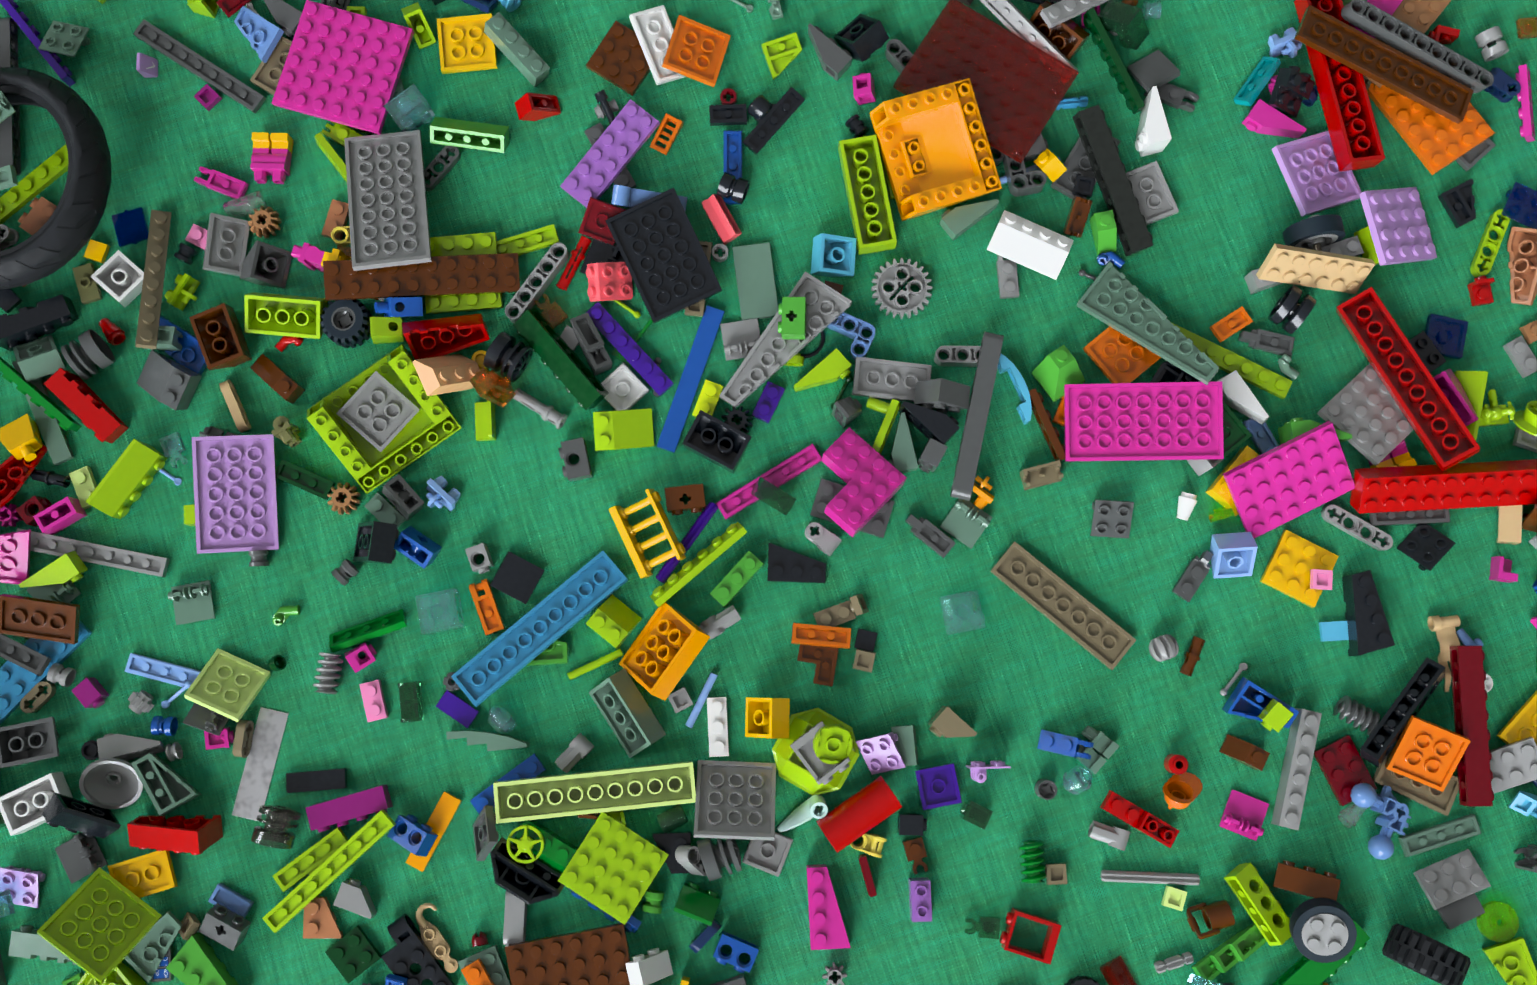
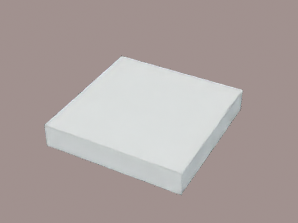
M624 363L601 383L609 392L604 398L615 410L631 409L649 392V389Z

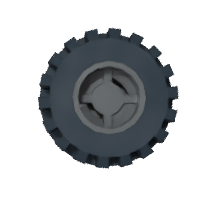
M356 299L335 300L334 303L331 301L328 303V308L324 307L323 311L325 314H321L320 318L323 321L320 324L324 328L323 332L339 346L342 345L344 348H349V346L356 348V344L360 346L364 344L362 342L364 339L368 341V334H371L370 317L373 316L360 301Z

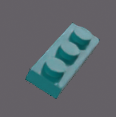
M1263 56L1234 97L1235 104L1251 106L1280 66L1281 61L1279 58Z

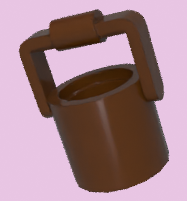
M1224 899L1209 905L1201 903L1187 908L1186 911L1187 921L1199 939L1217 935L1221 929L1235 925L1232 910ZM1198 910H1201L1204 922L1209 929L1208 932L1202 934L1195 917L1191 914Z

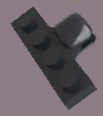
M792 87L776 104H771L763 95L757 96L749 105L747 111L757 120L758 124L742 143L757 155L805 99Z

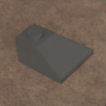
M256 241L244 259L240 279L258 285L285 289L292 252Z

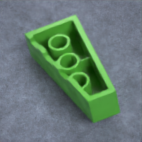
M200 932L189 938L166 967L169 972L185 985H239L235 978L230 976L225 964L220 962L214 953V949L211 945L207 944L204 935Z

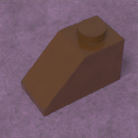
M1229 734L1226 735L1219 752L1259 771L1263 770L1270 755L1269 752Z

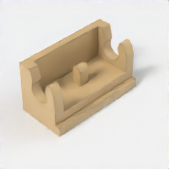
M1522 505L1498 506L1497 543L1512 545L1521 543Z

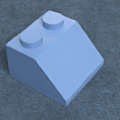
M1251 532L1212 534L1210 552L1214 554L1211 558L1214 579L1252 576L1258 546Z

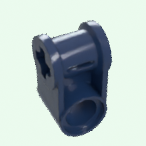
M1494 67L1489 71L1494 76V82L1484 91L1490 93L1500 102L1507 103L1520 92L1521 86L1519 82L1507 75L1502 69Z

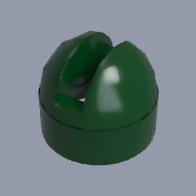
M276 655L269 660L268 665L272 671H280L286 667V660L282 655Z

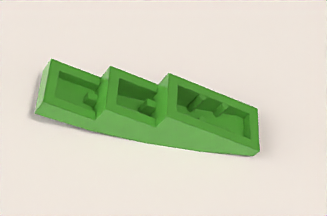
M1253 923L1192 966V969L1201 983L1207 985L1220 973H1226L1237 962L1247 959L1267 941L1255 923Z

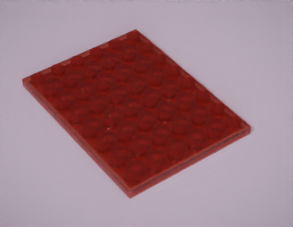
M949 0L894 83L893 88L905 95L970 78L989 145L1017 162L1022 163L1079 72L957 0Z

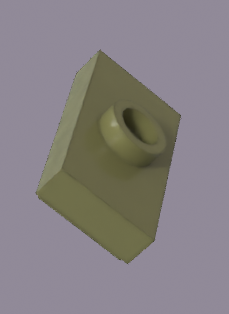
M88 263L72 268L82 304L86 305L102 300L99 284L90 277L95 273L94 265Z

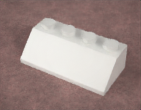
M1004 210L987 250L1056 280L1074 240Z

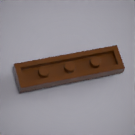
M1036 388L1029 391L1035 418L1054 460L1064 461L1065 446L1058 439L1059 432L1051 424L1050 420L1052 418L1048 409L1045 410L1042 404L1044 400L1041 393H1037Z

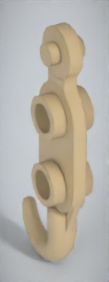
M424 903L416 911V920L419 924L421 938L436 959L444 961L445 970L453 973L458 969L459 964L455 958L450 956V945L440 930L423 917V911L426 908L437 911V907L432 903Z

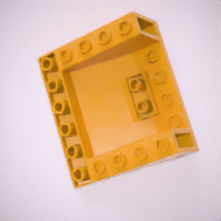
M970 78L883 101L869 112L902 221L1002 189Z

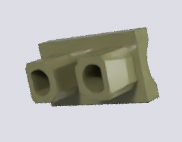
M284 416L274 419L273 427L275 430L271 431L274 437L282 440L286 445L289 444L292 448L302 442L298 436V433L301 432L298 426L290 423V420Z

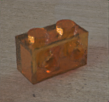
M482 368L470 380L480 397L501 407H504L516 395L510 386L511 382L506 377H500L493 370L488 371Z

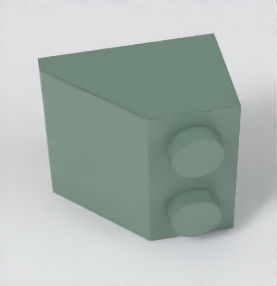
M52 335L13 347L17 363L26 382L40 380L43 376L54 374L60 368L66 369Z

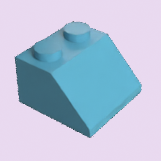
M825 233L813 237L811 274L826 277L854 276L857 238Z

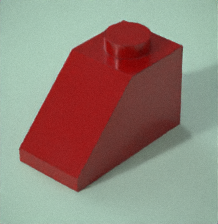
M527 92L515 102L519 120L537 121L561 113L558 99L555 95Z

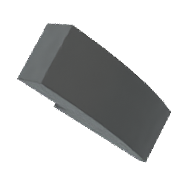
M588 312L570 319L579 345L594 376L612 369V360L604 348V341Z

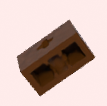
M703 483L665 488L667 511L672 513L673 516L684 514L683 511L691 510V513L703 512L702 509L706 508ZM684 496H687L688 499H691L688 501L687 505H684V502L680 501L684 499Z

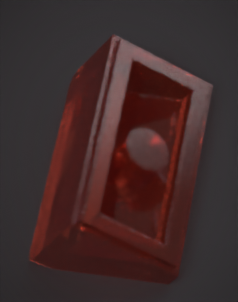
M1121 956L1112 959L1100 967L1108 985H1137Z

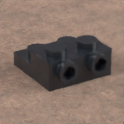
M1297 66L1280 68L1268 105L1290 118H1297L1302 100H1309L1314 81L1310 79L1311 75L1300 73V68Z

